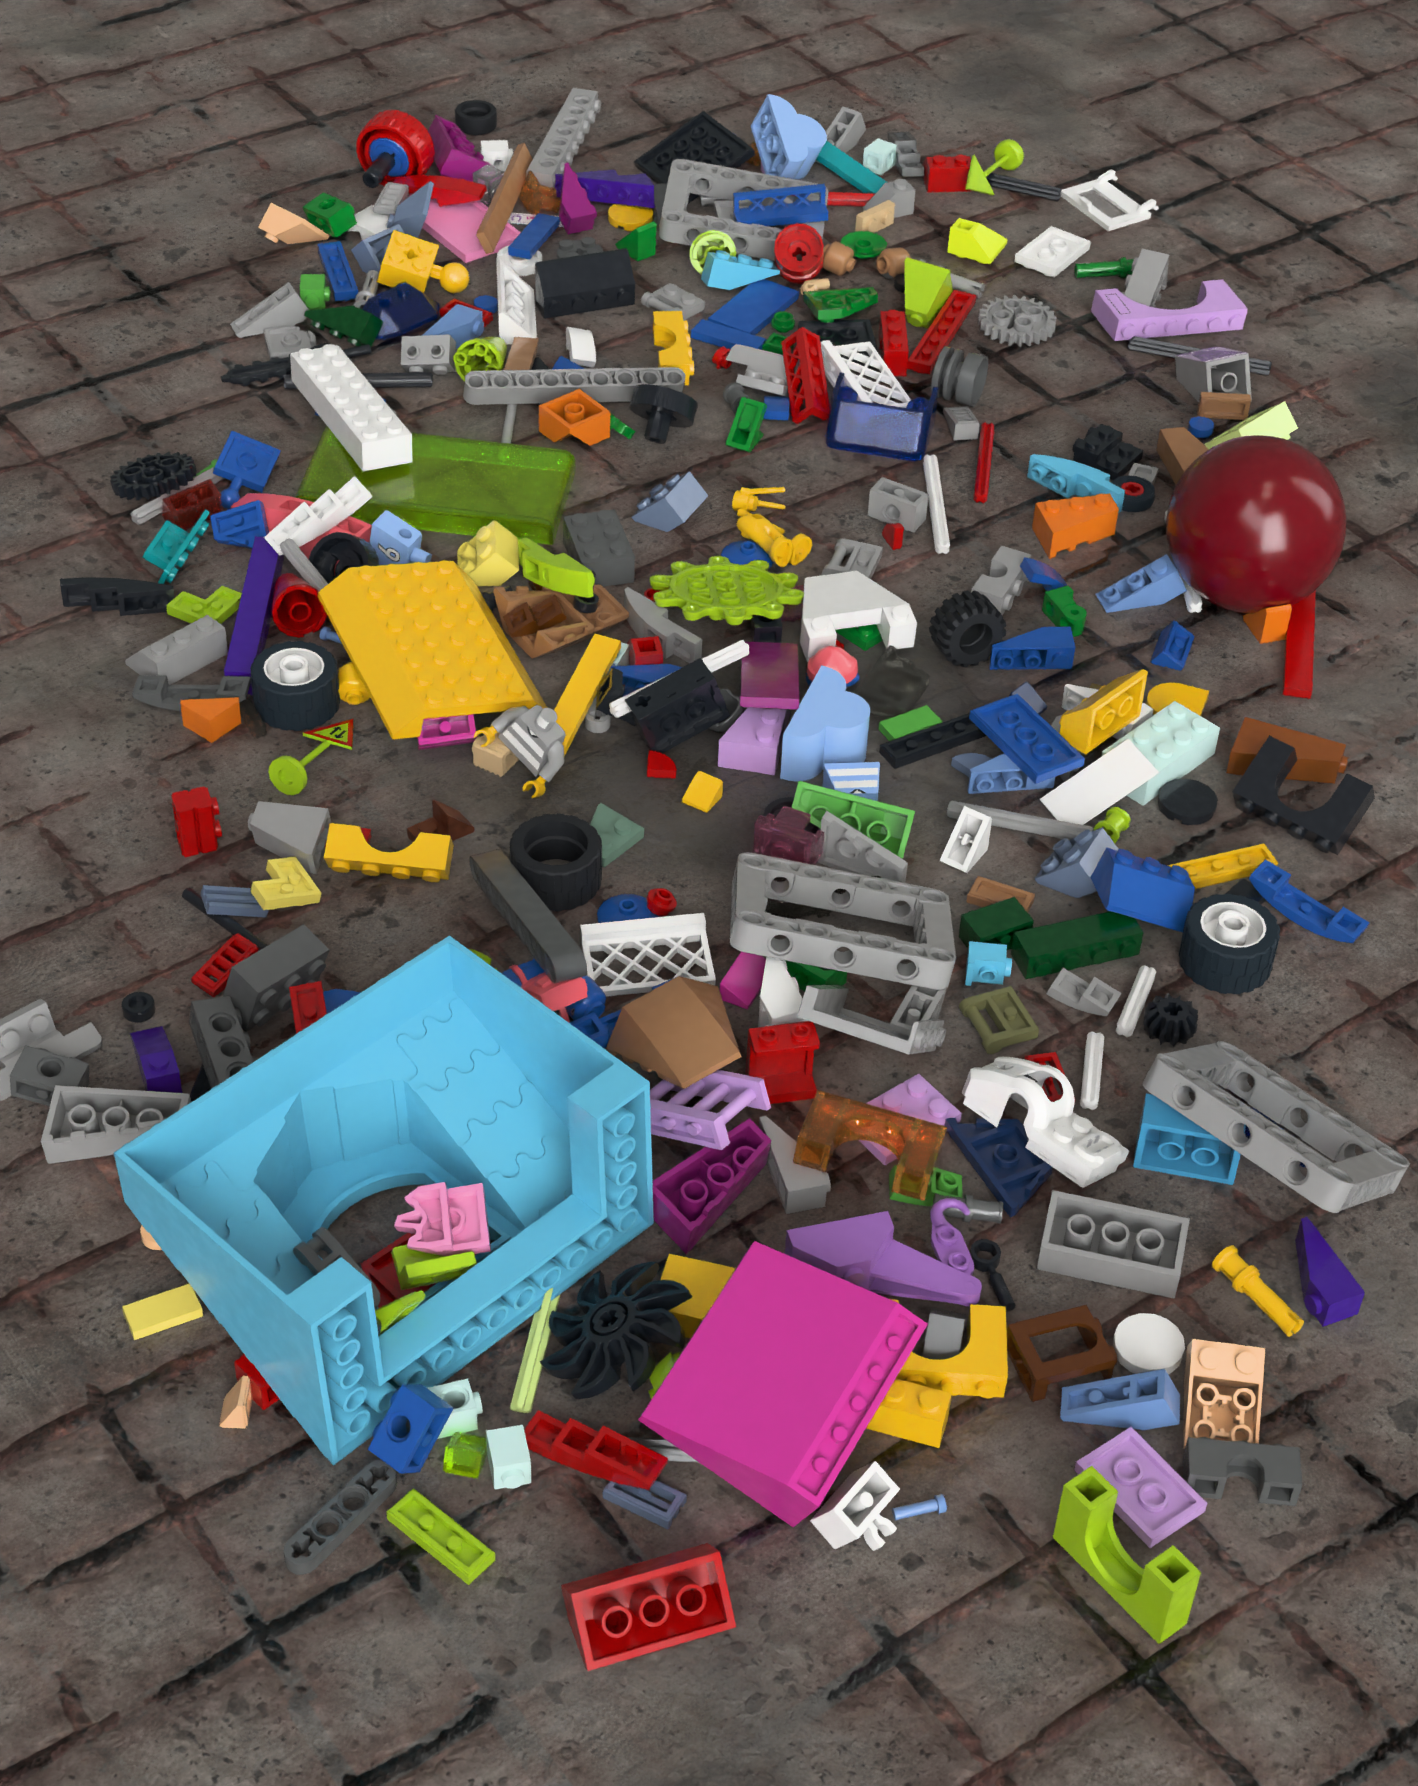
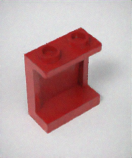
M805 1021L748 1029L745 1075L764 1079L770 1104L816 1098L817 1089L812 1071L814 1050L820 1048V1041L814 1023Z

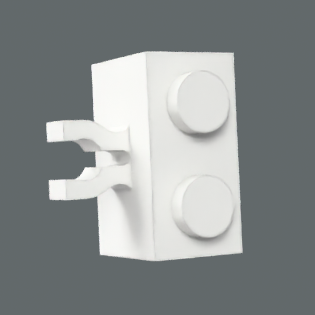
M874 1461L852 1472L810 1522L834 1549L846 1545L864 1534L865 1541L873 1551L877 1550L885 1544L884 1540L878 1535L877 1529L885 1537L893 1534L897 1529L890 1520L880 1516V1512L900 1489L879 1464Z

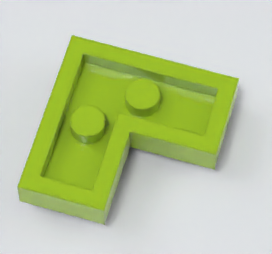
M221 586L205 600L182 591L166 605L167 614L188 623H193L209 615L215 621L222 624L238 610L242 593Z

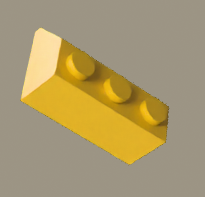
M1141 669L1118 677L1109 684L1103 685L1089 698H1084L1073 709L1067 710L1060 718L1059 734L1070 745L1085 755L1140 716L1148 671Z

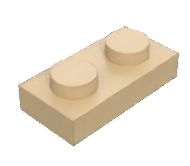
M887 200L857 214L855 232L867 231L875 233L892 225L894 222L895 203Z

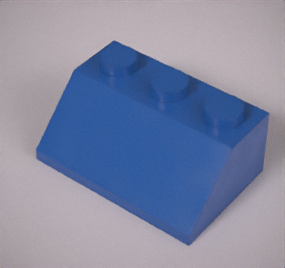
M1106 847L1090 877L1105 909L1183 932L1187 913L1193 905L1195 891L1188 872L1177 865L1172 867L1163 865L1151 857L1143 859L1134 856L1131 852L1124 849L1117 851Z

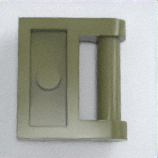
M1012 986L965 998L959 1004L960 1011L964 1017L970 1019L983 1040V1048L990 1055L998 1053L1003 1047L1038 1038L1039 1028ZM979 1010H987L1000 1032H992Z

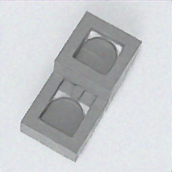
M1063 968L1046 994L1075 1009L1095 1015L1108 1016L1120 997L1121 992L1096 977L1089 984Z

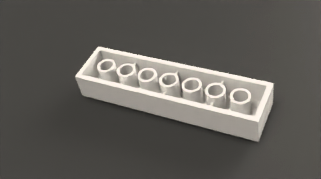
M327 344L323 348H304L299 350V352L290 353L292 382L362 471L412 462V434L338 345Z

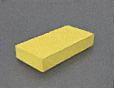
M190 1284L122 1306L124 1317L134 1340L203 1317L202 1307Z

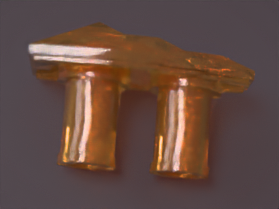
M529 170L519 195L527 211L535 215L540 213V209L559 213L557 207L559 208L560 198H552L556 197V188L541 186L536 176Z

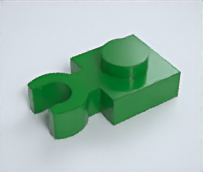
M610 413V431L614 428L630 440L636 431Z

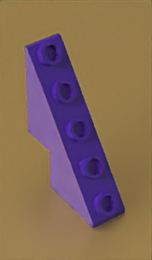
M615 170L576 172L581 187L586 190L589 201L655 208L654 185L646 174L619 176ZM555 174L556 197L559 198L563 174Z

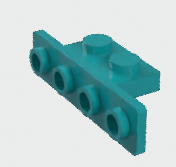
M205 509L190 533L166 520L152 540L142 558L164 570L158 583L165 584L167 581L171 584L179 571L175 567L179 566L181 568L189 556V553L186 551L192 552L200 539L196 536L202 537L210 524L206 521L210 514L208 510Z

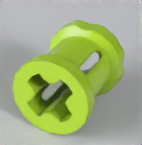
M1112 807L1106 812L1105 819L1095 825L1094 830L1103 827L1112 841L1116 843L1120 837V832L1127 830L1130 826L1131 818L1125 810L1119 807Z

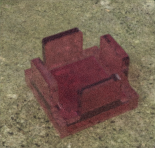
M783 806L776 817L768 813L766 817L760 815L756 820L753 853L815 865L823 853L824 832L818 830L814 834L805 831L804 829L810 822L811 815Z

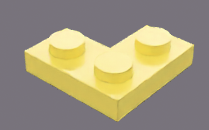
M296 856L268 860L266 871L272 879L255 881L251 887L252 895L263 910L319 903L322 894Z

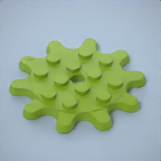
M712 556L709 558V563L705 565H692L687 562L677 561L671 563L673 575H653L649 580L652 589L660 591L653 595L656 605L659 607L678 606L682 609L684 618L690 621L709 616L712 620L725 619L730 625H740L743 620L752 619L753 615H761L769 619H779L784 611V606L781 604L798 605L804 598L803 591L791 589L795 587L798 575L794 573L768 572L769 563L763 560H754L744 565L732 564L724 556Z

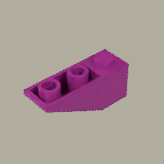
M565 163L561 183L559 217L567 234H573L593 229L597 212L595 206L591 205L587 198L586 190L581 187L576 172L572 171L569 163Z

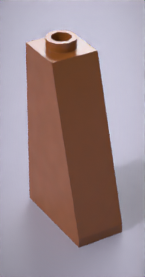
M1245 717L1232 747L1226 772L1234 775H1244L1269 735L1295 748L1297 762L1285 779L1335 784L1338 773L1344 774L1349 757L1344 756L1346 744Z

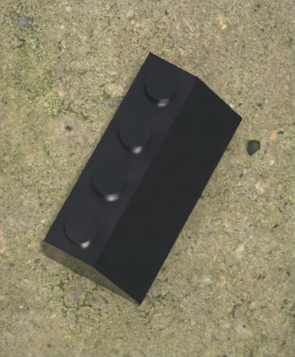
M627 248L535 262L536 306L543 318L547 319L634 305L635 280Z

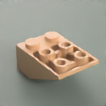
M1198 1339L1191 1340L1187 1346L1184 1377V1449L1188 1437H1208L1214 1440L1225 1441L1242 1440L1259 1444L1265 1348Z

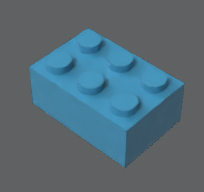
M1146 1093L1136 1139L1133 1167L1233 1185L1241 1154L1156 1096Z

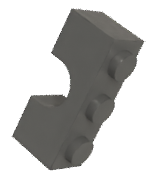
M1188 1437L1182 1459L1183 1479L1202 1498L1221 1499L1227 1478L1240 1476L1250 1480L1256 1486L1258 1503L1296 1506L1303 1485L1299 1447H1289L1282 1444H1257L1242 1440H1214L1208 1437Z

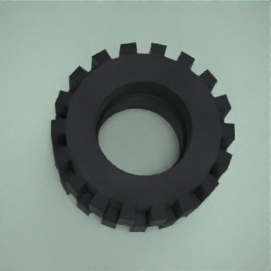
M967 590L963 591L961 595L958 593L953 594L949 600L946 598L942 602L943 605L936 608L934 611L936 615L931 617L930 620L932 626L929 627V632L932 635V641L953 665L968 667L970 664L977 666L980 661L986 662L991 655L992 645L1002 642V637L1006 636V621L1003 619V616L991 601L978 591L970 593Z

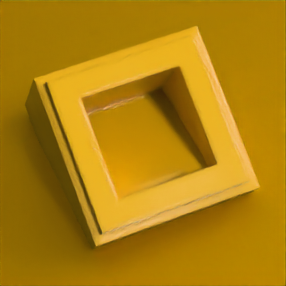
M698 771L685 792L682 803L708 813L722 798V780Z

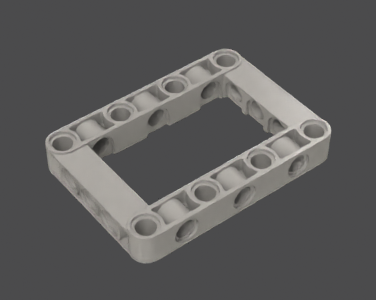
M676 159L671 164L658 234L664 241L691 246L695 238L701 233L717 230L727 234L732 239L736 247V254L775 261L774 246L778 234L782 231L779 230L780 228L753 223L751 225L726 218L688 213L686 210L689 194L733 200V193L816 185L817 183L686 159ZM826 188V193H825V204H826V207H827V200H828V193H829V191H828L827 188ZM819 192L811 193L806 199L809 201L819 200ZM787 196L793 202L798 198L797 196ZM765 198L761 202V204L767 206L769 201L773 198ZM825 221L800 223L813 227L823 239ZM798 254L797 261H801L802 257Z
M746 852L738 856L731 892L730 944L733 948L745 953L930 989L943 990L948 988L956 961L949 897L944 892L933 888ZM784 877L787 880L783 882H777L774 880V878ZM837 889L847 890V892L843 894H838L834 891ZM768 898L912 926L915 943L864 931L856 932L836 928L833 925L798 918L795 920L771 915V913L765 912ZM897 901L907 902L905 905L902 906L894 904ZM784 935L786 938L781 940L774 938V936ZM841 947L849 948L845 952H840L837 949ZM905 959H909L912 961L908 964L900 963V961Z
M1224 1041L1157 1054L1142 1083L1143 1087L1151 1094L1318 1207L1329 1212L1338 1213L1341 1210L1384 1195L1393 1194L1410 1165L1403 1155L1249 1054ZM1248 1074L1254 1079L1253 1088L1248 1083ZM1217 1085H1220L1223 1088L1230 1090L1231 1092L1245 1100L1247 1104H1249L1250 1106H1252L1253 1108H1255L1256 1110H1258L1259 1112H1261L1277 1124H1281L1297 1136L1301 1137L1303 1141H1305L1306 1143H1308L1309 1145H1311L1312 1147H1314L1315 1149H1317L1333 1161L1335 1160L1337 1162L1333 1163L1332 1161H1330L1329 1159H1327L1311 1147L1307 1146L1306 1144H1304L1303 1142H1301L1300 1140H1298L1297 1138H1295L1294 1136H1292L1291 1134H1289L1288 1132H1286L1285 1130H1283L1282 1128H1280L1279 1126H1277L1276 1124H1274L1273 1122H1271L1270 1120H1268L1267 1118H1265L1264 1116H1262L1261 1114H1259L1258 1112H1256L1255 1110H1253L1252 1108H1250L1249 1106H1247L1246 1104H1244L1243 1102H1241L1240 1100H1238L1237 1098H1235L1234 1096H1232L1231 1094H1229ZM1189 1092L1195 1093L1194 1102L1191 1100ZM1301 1109H1304L1308 1115L1307 1123L1301 1118ZM1244 1124H1246L1250 1130L1249 1139L1244 1134ZM1356 1145H1358L1362 1149L1363 1154L1356 1155ZM1300 1162L1306 1166V1177L1300 1172Z

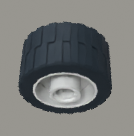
M288 641L272 645L268 649L266 648L255 657L254 662L251 664L250 673L255 712L260 717V720L269 724V726L286 731L309 730L326 723L338 711L340 704L338 665L334 655L328 652L326 648L311 642Z
M1215 894L1207 898L1204 897L1199 902L1194 903L1187 913L1178 955L1180 957V966L1193 982L1205 987V989L1223 994H1241L1254 991L1255 988L1261 987L1271 974L1280 938V926L1277 924L1276 917L1270 913V910L1253 899L1232 894Z

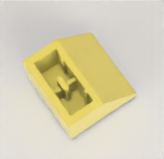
M493 520L489 525L480 528L476 536L469 542H464L457 551L458 566L475 582L477 587L501 586L519 571L518 538L497 521Z

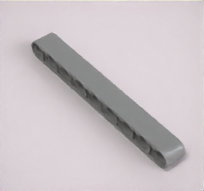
M676 367L471 371L465 376L463 398L467 403L473 405L546 403L580 389L597 402H631L634 388L640 384L662 386L682 393L686 375L681 369Z

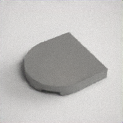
M298 326L263 329L270 361L271 357L286 358L289 357L290 353L316 346L314 333L302 331Z

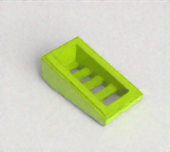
M422 1290L410 1293L375 1310L376 1317L380 1319L382 1325L379 1336L410 1314L425 1299L426 1295Z

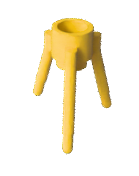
M742 487L741 490H736L734 494L732 508L734 511H738L737 516L740 517L745 515L752 516L753 514L750 512H755L757 506L784 510L786 508L785 505L760 501L754 494L785 492L786 489L784 487L753 489ZM773 524L782 534L785 533L784 529Z

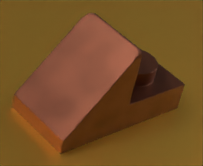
M436 800L432 801V818L407 828V836L412 842L415 841L420 832L450 835L452 841L475 832L474 826L459 810Z

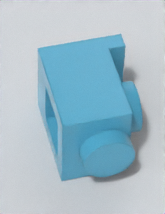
M969 941L965 985L971 986L972 982L1003 985L1004 976L1010 977L1012 958H1006L1007 945Z

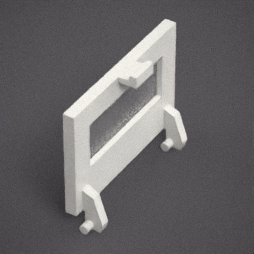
M1108 170L1096 180L1062 189L1061 197L1107 231L1150 219L1151 213L1148 210H1158L1156 200L1150 199L1139 205L1110 184L1108 180L1113 179L1116 181L1118 179L1115 176L1116 171Z

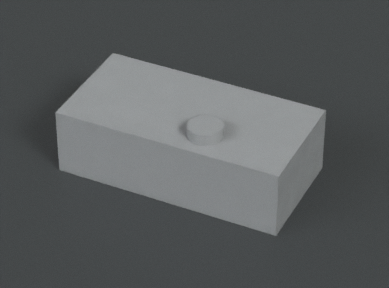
M1052 1190L1037 1270L1175 1299L1190 1219Z

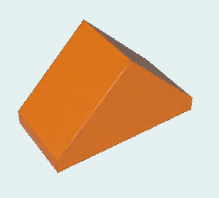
M1291 604L1265 608L1256 613L1243 615L1244 622L1260 644L1285 640L1292 611Z
M239 697L180 700L183 726L211 743L241 724Z

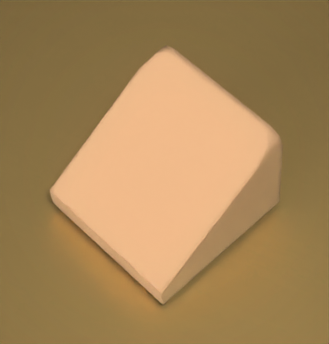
M242 1376L225 1396L219 1423L220 1427L246 1429V1426H248L253 1400L251 1382L248 1376Z

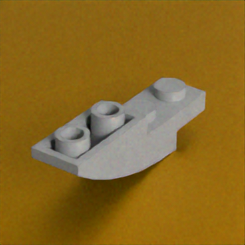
M629 587L624 589V608L629 612L627 621L639 638L659 636L665 659L673 654L688 663H692L699 658L702 659L701 638L668 620V610L664 607L657 606L655 602Z

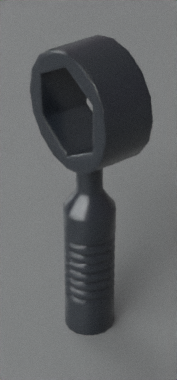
M592 571V573H593V575H594V579H595V578H596V573H595L594 571ZM594 593L593 597L590 598L575 595L573 607L582 613H594L598 607L599 597Z
M988 1239L975 1241L970 1248L974 1268L978 1271L990 1273L989 1282L1000 1305L1006 1306V1312L1013 1310L1016 1304L1002 1275L995 1270L1000 1262V1247L997 1243ZM979 1251L992 1253L993 1258L991 1260L978 1258L977 1253Z

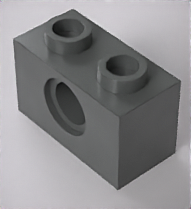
M25 1045L10 1073L12 1096L50 1106L55 1085L88 1087L90 1084L89 1063L82 1062L74 1057L68 1058L51 1053L43 1048L37 1049Z

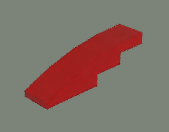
M445 176L396 177L393 183L408 185L409 194H414L429 181L433 182L431 199L436 198L439 206L480 201L487 190L486 185Z
M538 1410L524 1429L529 1450L585 1474L618 1484L650 1490L668 1463L667 1457L604 1425L598 1432L571 1417L565 1424Z

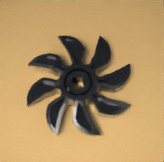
M657 1262L641 1263L623 1271L612 1281V1293L608 1297L604 1275L600 1270L597 1271L583 1284L578 1293L577 1303L585 1314L582 1317L569 1316L555 1311L551 1312L549 1317L550 1331L565 1348L541 1360L540 1363L554 1377L561 1379L580 1378L571 1393L575 1399L591 1398L611 1388L620 1379L621 1365L624 1362L626 1363L629 1387L632 1391H635L642 1386L651 1376L656 1366V1356L648 1345L650 1342L664 1343L683 1348L685 1331L677 1318L669 1310L693 1296L684 1285L671 1280L652 1281L660 1268Z

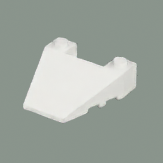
M850 571L805 578L800 645L807 662L825 646H836L837 634L835 630L877 624L887 651L914 647L917 622L909 603L862 573Z

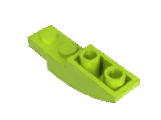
M528 537L518 539L519 565L523 567V577L557 592L586 598L593 597L595 579L590 569L565 553L553 555Z

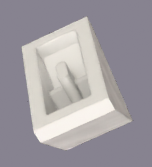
M964 806L940 861L968 873L988 850L992 818Z

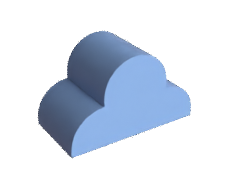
M770 94L765 98L750 126L765 174L790 179L804 178L827 140L825 130L816 120L806 115L797 114L793 106L785 99Z
M821 665L803 697L799 709L796 710L783 733L780 779L806 781L819 775L824 770V764L861 763L865 761L870 707L861 696L846 691V681L838 671Z

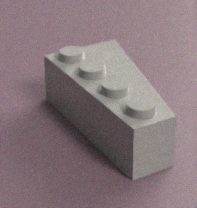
M55 1085L41 1138L47 1164L114 1155V1152L123 1145L139 1137L185 1105L190 1104V1094Z

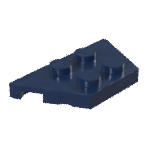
M956 1118L945 1120V1130L998 1202H1003V1209L1010 1218L1019 1212L1052 1174L1053 1167L1025 1148L1029 1138L1019 1119H1002L999 1121L998 1127H995L984 1118H976V1124L956 1123Z

